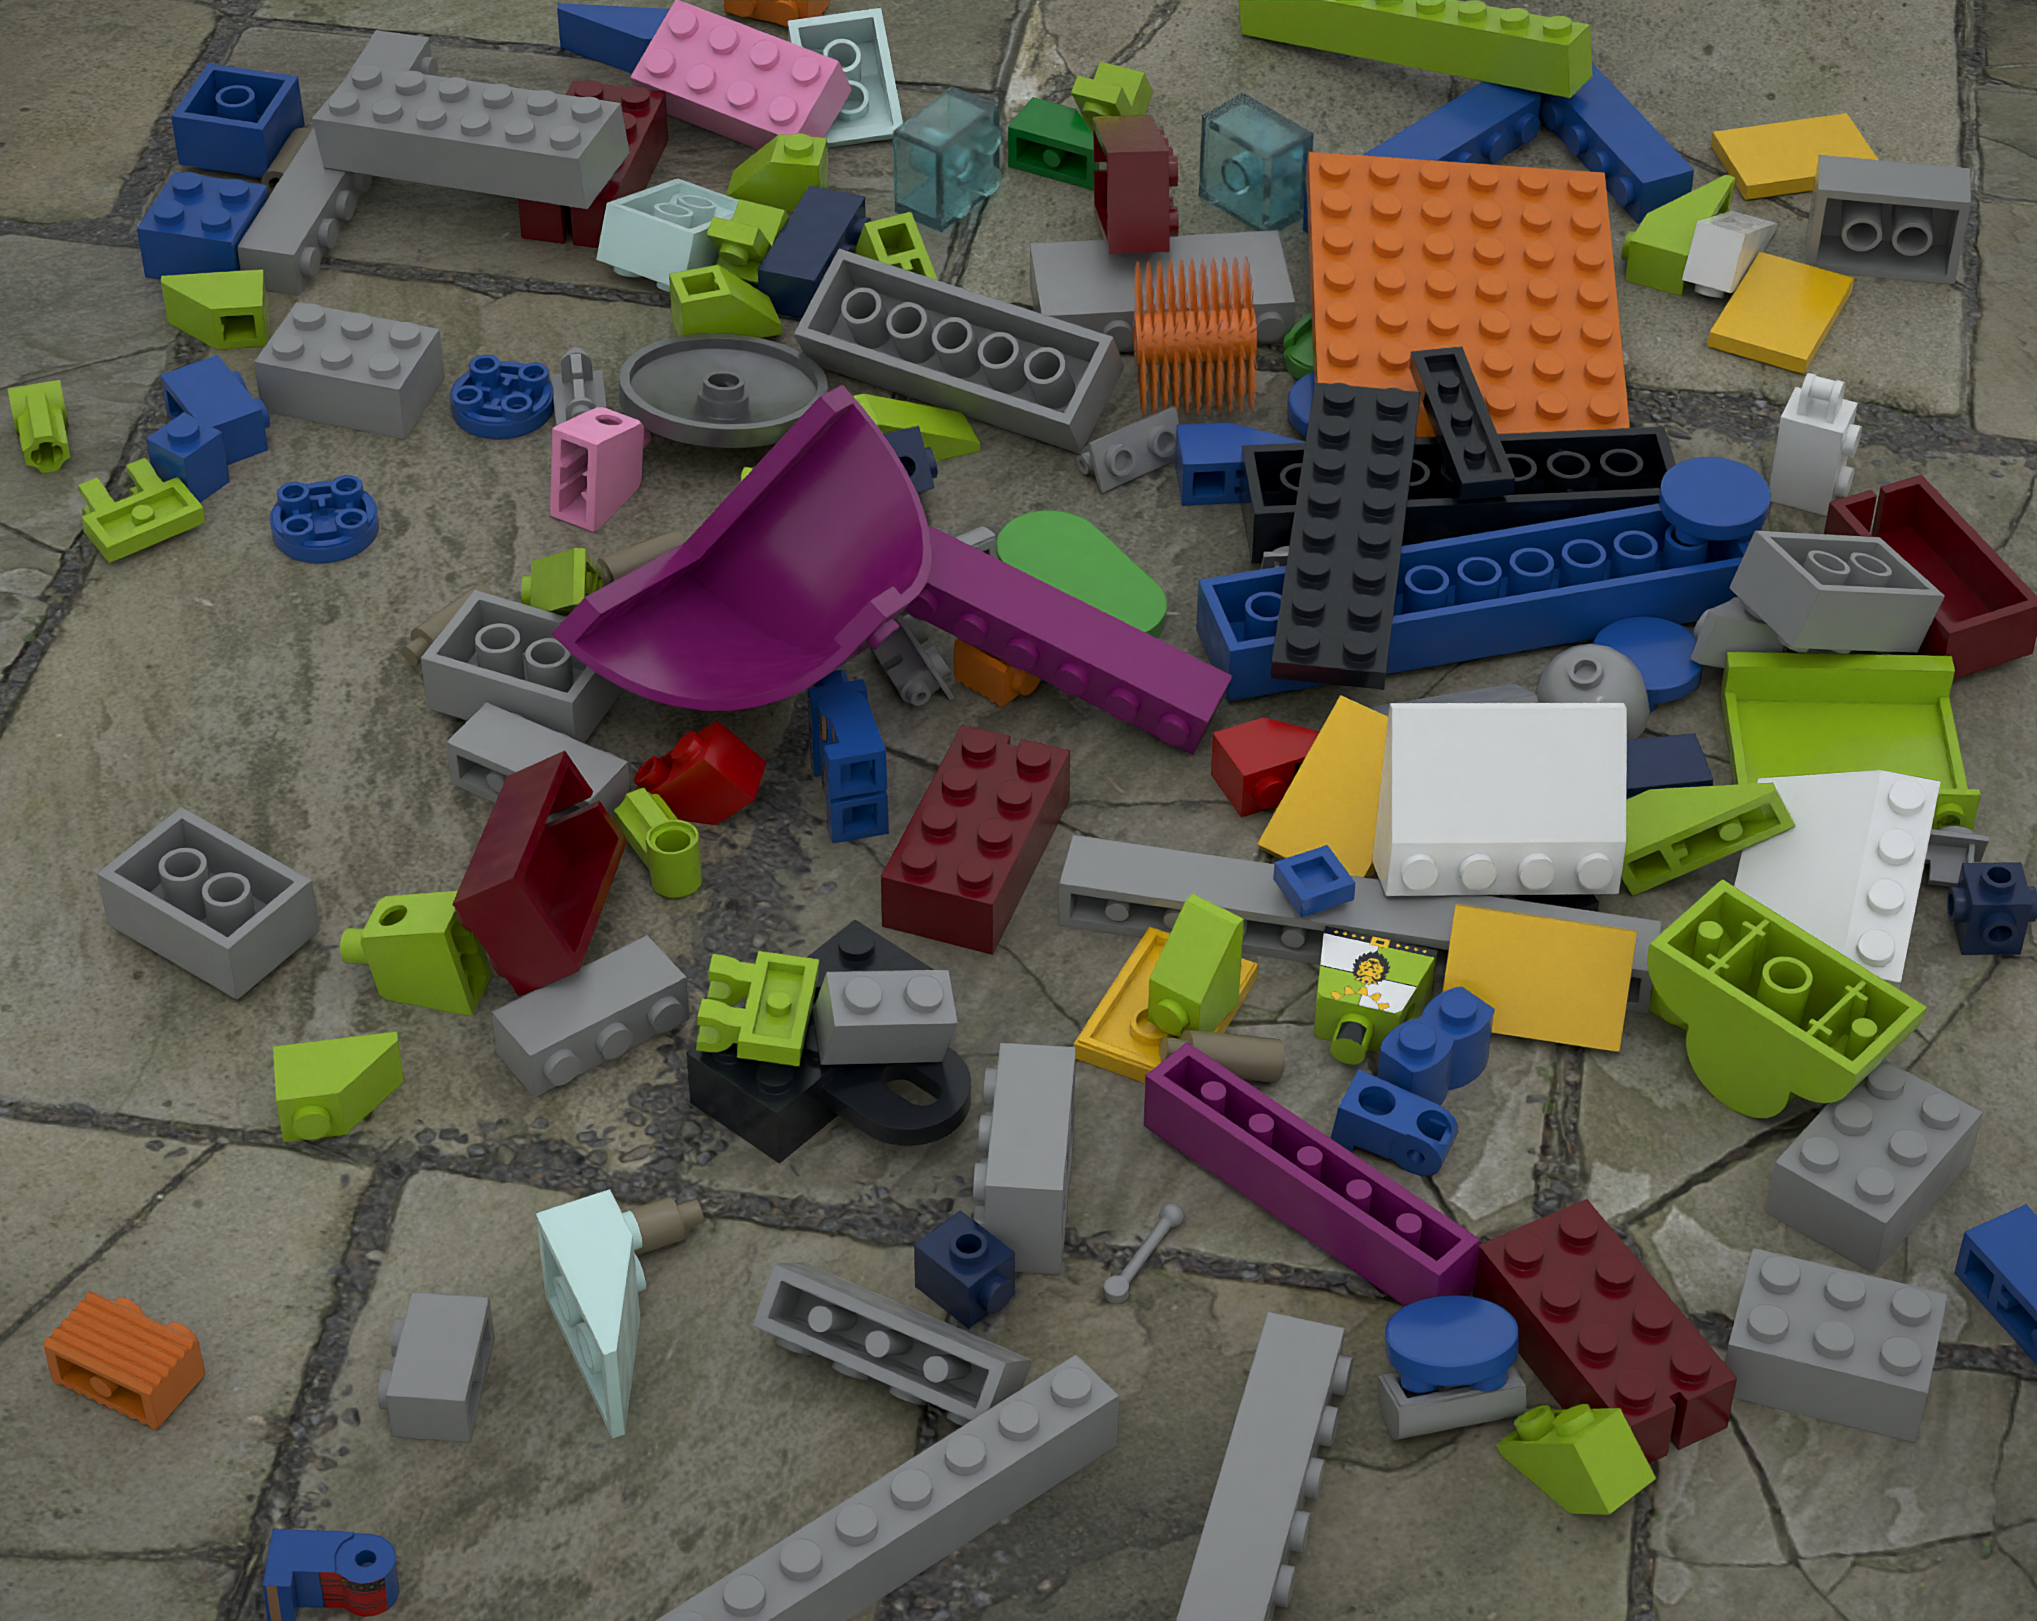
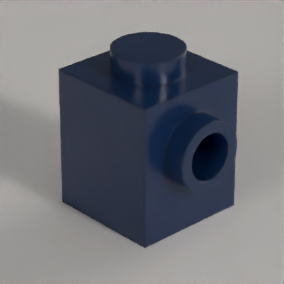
M961 1210L914 1244L915 1287L968 1329L988 1314H996L1001 1311L1015 1294V1252Z

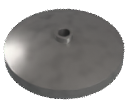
M693 334L655 342L633 353L624 362L619 374V402L629 417L640 420L645 429L662 437L706 447L746 448L775 444L821 395L828 392V381L824 371L805 354L774 341L736 334Z

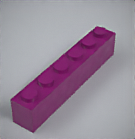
M930 526L932 544L930 574L921 593L904 611L916 619L924 620L956 636L966 644L974 645L1008 662L1016 669L1024 670L1058 687L1066 694L1076 696L1108 712L1116 719L1126 721L1160 738L1166 744L1176 746L1194 755L1220 706L1233 677L1232 675Z
M1188 1042L1145 1075L1144 1127L1402 1305L1407 1306L1419 1300L1438 1296H1467L1474 1290L1480 1245L1478 1237Z

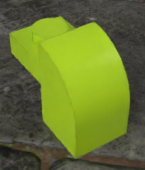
M1100 61L1094 79L1077 76L1071 94L1081 112L1080 116L1093 134V117L1145 115L1153 90L1144 72Z
M739 199L732 221L713 216L706 235L719 251L716 265H720L745 282L758 285L757 269L790 218L786 211Z

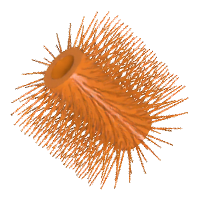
M1236 256L1235 264L1233 258L1232 278L1229 275V285L1228 264L1226 272V258L1224 263L1223 257L1222 274L1220 271L1221 286L1219 282L1218 289V269L1216 279V261L1214 264L1213 257L1211 259L1212 271L1210 266L1211 282L1209 278V295L1208 276L1206 288V265H1204V259L1201 258L1202 269L1200 263V289L1197 283L1196 291V270L1194 269L1193 258H1191L1192 269L1190 260L1188 279L1189 297L1188 292L1186 296V277L1184 280L1183 260L1180 259V265L1178 264L1179 275L1177 273L1178 301L1176 303V310V284L1174 293V271L1171 259L1170 265L1168 261L1169 273L1167 268L1168 282L1166 280L1168 300L1166 293L1164 297L1163 269L1161 261L1159 266L1158 260L1156 274L1157 307L1155 305L1156 302L1154 303V285L1152 295L1151 264L1149 270L1148 260L1145 281L1146 297L1143 294L1142 298L1141 268L1139 276V262L1136 261V276L1134 275L1136 309L1134 305L1133 345L1136 366L1138 365L1137 383L1139 380L1140 409L1142 402L1143 417H1145L1144 410L1146 414L1145 402L1147 405L1146 374H1148V371L1150 403L1152 395L1153 415L1156 414L1158 398L1156 365H1159L1160 397L1162 388L1163 410L1167 409V403L1169 404L1167 369L1168 373H1170L1171 365L1170 390L1172 382V402L1174 406L1175 401L1177 415V403L1179 408L1178 394L1180 397L1178 376L1179 381H1181V374L1183 407L1185 396V414L1186 410L1187 415L1189 412V385L1190 389L1193 386V402L1195 390V411L1197 409V415L1199 414V404L1201 407L1200 394L1202 396L1200 376L1201 380L1203 377V395L1205 383V407L1208 414L1209 404L1211 411V384L1212 388H1214V376V401H1216L1217 410L1218 394V414L1219 404L1221 413L1222 394H1225V389L1226 406L1228 391V412L1229 403L1230 413L1231 407L1233 410L1232 395L1234 401L1233 384L1235 387V380L1236 400L1238 386V409L1240 403V413L1241 408L1243 412L1244 394L1247 393V378L1248 405H1250V411L1252 409L1253 412L1254 396L1256 400L1255 384L1257 386L1254 368L1255 362L1257 369V328L1255 308H1252L1254 289L1251 301L1252 274L1250 282V263L1248 281V257L1247 269L1246 256L1245 266L1243 261V289L1242 281L1240 288V268L1238 283V260L1236 270ZM1230 278H1231V287H1232L1231 292H1230ZM1198 290H1199V298H1200V300H1199V302H1198V309H1197V298H1198ZM1144 297H1145V305H1146V312H1147V313H1145V312L1143 313ZM1187 299H1188V304H1189V310H1188V311H1187ZM1165 300L1167 301L1168 312H1165ZM1178 364H1181L1180 375H1179ZM1191 367H1192V384L1190 383V374H1189V368H1190V372H1191ZM1224 370H1225V384H1224V393H1223V383H1222V379L1224 380ZM1244 378L1246 379V393H1245Z

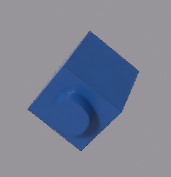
M183 412L146 438L150 464L162 482L178 477L200 503L230 482L222 432Z

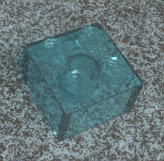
M952 86L893 131L895 213L911 212L916 222L942 233L1000 187L1002 177L1000 170V141L1002 132L1000 129L999 105Z
M1245 93L1237 95L1202 115L1198 196L1255 231L1278 230L1280 232L1303 218L1305 190L1307 189L1306 163L1308 152H1313L1314 133Z

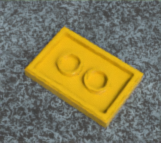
M1847 113L1712 132L1711 147L1727 173L1735 177L1734 184L1744 200L1813 191L1819 155L1879 160Z
M1759 252L1709 332L1708 347L1805 374L1852 294L1855 278Z
M1340 695L1258 841L1257 845L1262 851L1282 860L1328 845L1350 876L1372 878L1376 871L1372 858L1388 716Z
M1456 903L1443 992L1456 987H1464L1493 1007L1492 1033L1620 1052L1638 930Z
M1149 926L1075 1040L1076 1059L1145 1083V1075L1162 1063L1159 1057V1047L1162 1038L1180 1039V1037L1168 1034L1157 1025L1148 1021L1149 978L1170 933ZM1241 958L1239 1003L1213 1032L1224 1033L1258 978V963Z

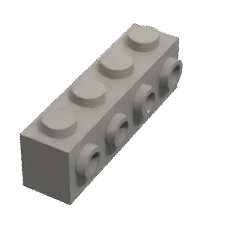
M806 1262L774 1264L752 1324L757 1328L776 1335L775 1342L785 1349L803 1355H812L815 1352L833 1360L832 1368L842 1374L860 1380H869V1377H872L890 1385L889 1393L897 1398L917 1405H926L929 1402L947 1410L946 1417L962 1426L1021 1390L1032 1362L1030 1358Z

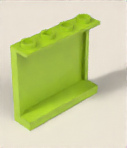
M1727 652L1720 696L1733 785L1757 783L1759 778L1875 770L1889 771L1940 781L1931 829L1939 830L1946 826H1961L1973 831L1981 794L1980 789H1968L1949 698L1955 673L1952 656Z

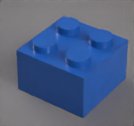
M211 63L206 65L171 116L179 165L198 167L206 171L218 170L244 174L252 178L263 177L292 131L297 128H303L305 125L298 76Z
M173 172L137 227L145 277L161 279V276L241 271L237 246L269 197L267 185L248 183L240 179L228 180L200 176L192 172Z

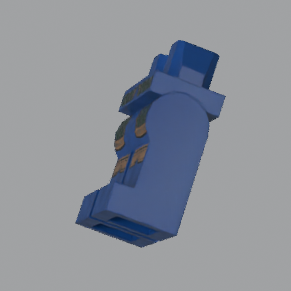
M836 670L814 683L813 688H807L811 768L814 777L821 776L822 789L826 794L827 828L832 843L889 834L888 795L886 792V749L868 703L867 688L864 679L849 681L846 671Z

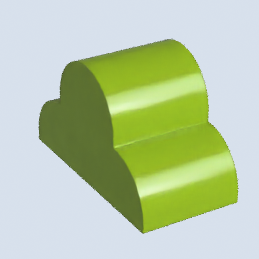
M1723 879L1649 944L1647 966L1652 984L1665 1005L1680 1020L1689 1025L1686 1035V1049L1694 1072L1706 1089L1721 1103L1742 1115L1752 1118L1773 1117L1779 1114L1797 1096L1817 1103H1833L1843 1099L1921 1024L1927 1009L1922 1003Z

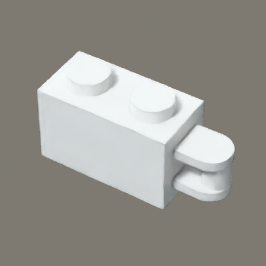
M1808 372L1802 388L1795 387L1780 419L1769 485L1771 502L1827 516L1829 502L1835 501L1837 497H1847L1854 476V468L1846 466L1848 456L1854 457L1857 451L1862 426L1854 424L1858 403L1843 399L1846 384L1844 381H1834Z

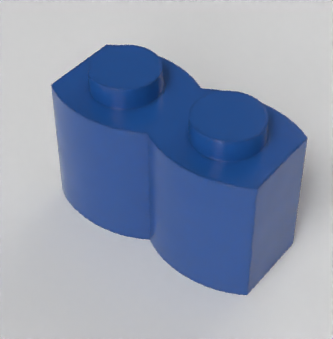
M1464 987L1452 988L1439 994L1428 1003L1421 1018L1412 1019L1400 1024L1385 1037L1380 1047L1377 1078L1441 1106L1448 1090L1457 1089L1469 1084L1485 1069L1489 1058L1494 1008Z

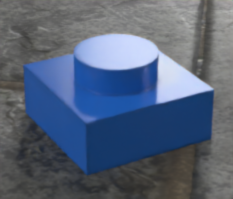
M1328 845L1274 862L1273 880L1301 918L1354 900L1356 883Z

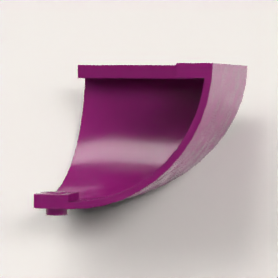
M841 385L821 395L685 543L586 596L551 635L573 656L597 674L621 688L647 699L671 706L702 711H731L759 707L783 700L807 689L865 651L869 646L874 650L878 649L900 628L895 619L921 593L927 583L931 570L932 544L927 518L918 493L896 452L864 408Z

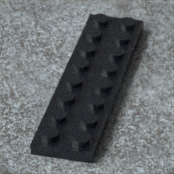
M1315 382L1273 649L1271 679L1384 690L1421 392L1403 391L1398 388L1381 389L1350 386L1345 383L1327 384Z

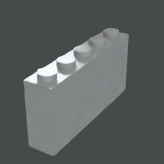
M1278 230L1180 235L1178 237H1170V252L1109 254L1104 240L1030 244V290L1034 312L1112 336L1119 353L1134 352L1133 315L1135 313L1134 305L1136 309L1134 295L1136 261L1139 262V276L1141 268L1142 298L1143 294L1146 297L1145 281L1148 260L1149 270L1151 264L1152 295L1154 285V303L1156 302L1155 305L1157 307L1156 274L1158 260L1159 266L1161 261L1163 269L1164 297L1166 293L1168 300L1166 280L1168 282L1167 268L1169 273L1168 261L1170 265L1171 259L1174 271V293L1176 284V310V303L1178 301L1177 273L1179 275L1178 264L1180 265V259L1183 260L1184 280L1186 277V296L1188 292L1189 297L1188 279L1190 260L1192 269L1191 258H1193L1194 269L1196 270V291L1197 283L1200 289V263L1202 269L1201 258L1204 259V265H1206V288L1208 276L1209 295V278L1211 282L1210 266L1212 271L1211 259L1213 257L1214 264L1216 261V279L1218 269V289L1219 282L1221 286L1220 271L1222 274L1223 257L1224 263L1226 258V272L1228 264L1229 285V275L1232 278L1233 258L1235 264L1236 256V270L1238 260V283L1240 268V288L1242 281V289V270L1244 277L1243 261L1245 266L1246 256L1247 269L1248 257V281L1250 263V282L1252 274L1251 301L1254 289L1252 308H1255L1257 345L1284 343L1286 333L1294 326L1296 302ZM1230 278V292H1231V290H1232V287H1231V278ZM1198 290V298H1197V309H1198V302H1199V300H1200V298H1199V290ZM1144 297V302H1143V313H1144V312L1147 313V312H1146V305H1145V297ZM1187 299V311H1188V310H1189V304H1188V299ZM1165 300V312H1168L1167 301Z

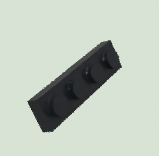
M1463 347L1411 351L1409 369L1418 392H1421V400L1460 500L1487 499L1490 497L1513 495L1515 476Z

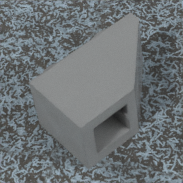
M1734 597L1730 601L1708 609L1702 614L1694 629L1693 636L1697 639L1690 659L1699 664L1724 668L1727 652H1802L1791 650L1782 645L1777 639L1778 634L1763 620L1752 616L1746 610V604L1739 597Z

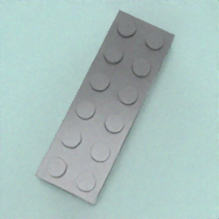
M357 64L312 118L324 168L583 209L590 207L630 153L621 103L603 101L595 97L556 94L549 90L535 91L510 87L506 84L467 81L460 77L447 78L422 74L418 71L379 68L372 64Z
M838 249L794 333L803 353L821 368L943 409L963 412L964 416L1078 454L1082 453V449L1086 445L1124 369L1112 336L842 249Z

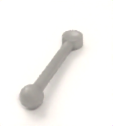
M1169 1203L1161 1208L1159 1223L1119 1276H1111L1105 1280L1104 1297L1107 1301L1120 1304L1128 1299L1129 1283L1169 1229L1178 1227L1183 1222L1184 1212L1178 1204Z

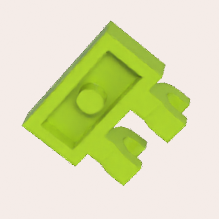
M146 458L126 465L127 474L136 486L129 489L130 497L115 502L110 497L106 488L97 477L78 485L79 494L88 505L81 508L84 533L109 563L205 523L204 507L178 477L162 482Z
M758 951L756 963L752 964L740 962L729 956L712 954L708 970V980H711L707 999L702 998L697 1017V1025H700L696 1050L720 1052L728 1049L732 1043H738L737 1058L799 1066L818 980L819 959ZM743 998H747L745 1009L731 1007L737 1005Z

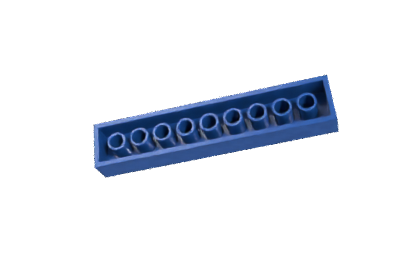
M1659 504L1402 546L1386 674L1595 639L1605 626L1623 618L1650 616L1666 619L1677 624L1698 621L1706 610L1715 608L1734 597H1738L1729 587L1749 544L1737 539L1722 541L1706 540L1700 545L1682 543L1675 536L1676 527L1664 517ZM1286 565L1198 580L1196 631L1211 665L1233 676L1224 694L1227 702L1327 685L1271 679L1272 656Z

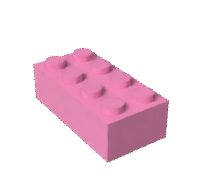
M680 0L674 1L630 76L635 86H641L647 90L666 92L668 115L758 150L779 134L792 135L802 133L810 137L825 138L852 91L838 60Z

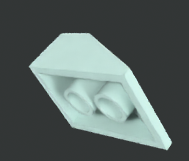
M881 8L789 20L788 42L838 60L852 89L825 137L827 138V148L905 137Z
M677 178L608 202L606 204L596 260L614 266L613 271L619 275L632 278L643 276L657 281L656 286L659 289L670 292V273L716 265L719 251L706 235L713 216L732 221L739 200Z
M609 1189L536 1213L545 1298L612 1439L625 1435L640 1326L638 1292L646 1290V1280L639 1259L634 1253V1250L640 1249L643 1246L637 1221L631 1211L621 1212Z

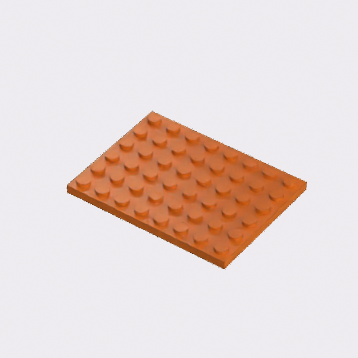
M1308 152L1306 183L1314 384L1315 382L1327 384L1345 383L1350 386L1381 389L1398 388L1403 391L1418 392L1409 369L1411 351L1462 346L1497 434L1630 428L1605 173ZM1420 397L1416 438L1436 437Z

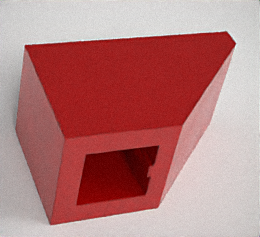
M1263 717L1214 732L1211 776L1241 818L1279 806L1320 731Z
M716 720L697 734L694 731L685 734L675 745L674 749L661 758L656 756L649 758L639 768L634 777V783L637 785L635 790L645 788L651 794H659L678 820L717 825L755 800L767 762Z

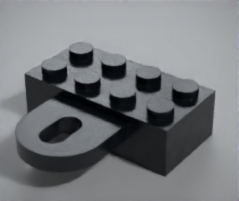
M853 920L807 957L819 959V973L799 1066L737 1058L738 1043H732L728 1049L720 1052L697 1051L696 1045L686 1052L690 1103L779 1164L838 1115L867 1135L881 1142L900 1146H916L935 1142L951 1134L963 1123L971 1105L970 1072L963 1059L949 1047L942 1062L821 1065L813 1009L826 972L934 970L857 920ZM893 1080H907L936 1098L937 1101L925 1106L915 1105L885 1085Z

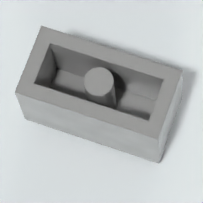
M949 970L826 972L813 1009L821 1065L942 1062L958 1024Z
M411 1292L405 1318L397 1317L393 1324L391 1336L392 1356L395 1357L392 1369L382 1370L378 1386V1405L380 1409H388L392 1437L471 1443L495 1340L489 1297Z

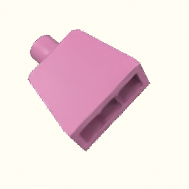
M596 407L552 428L550 516L595 533L639 489L642 482L643 449L651 442V433L644 428L640 420L604 407Z

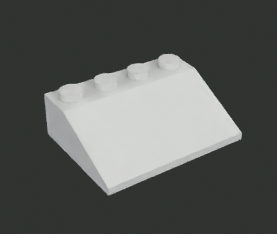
M1390 703L1372 858L1385 895L1619 894L1626 847L1627 708L1625 704Z
M1883 770L1759 778L1757 783H1774L1793 818L1795 827L1742 849L1734 887L1900 989L1940 781Z

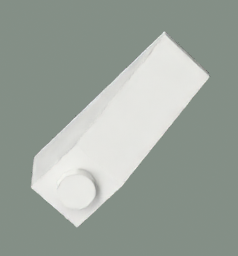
M1728 211L1697 221L1682 280L1695 283V292L1710 297L1723 298L1725 292L1731 293L1735 291L1758 253L1764 252L1775 234L1778 223L1734 211Z

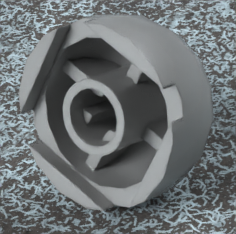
M1590 643L1573 646L1558 654L1541 673L1535 691L1538 703H1624L1627 708V740L1637 739L1645 730L1650 713L1646 685L1641 672L1629 657L1604 645Z

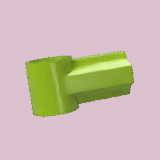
M60 379L7 388L16 434H20L19 439L25 464L37 468L41 473L59 471L61 465L71 458L65 426H68L69 423Z
M645 788L627 793L620 806L614 809V822L649 869L652 889L657 894L667 898H681L696 892L701 886L703 879L697 828L689 822L678 820L659 794H651Z

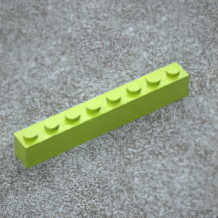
M1238 0L1242 35L1571 98L1593 77L1591 25L1573 22L1565 16L1546 17L1530 14L1522 8L1502 9L1491 7L1478 0L1466 2L1459 0Z

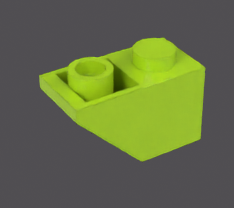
M720 265L669 274L672 324L678 337L710 333L736 334L763 339L764 337L783 334L782 324L770 297Z
M263 269L161 276V287L167 322L216 350L265 347L268 343L269 304Z
M1580 1404L1569 1409L1551 1410L1549 1405H1541L1520 1415L1514 1421L1516 1429L1495 1444L1504 1459L1569 1514L1610 1515L1656 1479L1620 1408L1591 1409L1588 1404Z

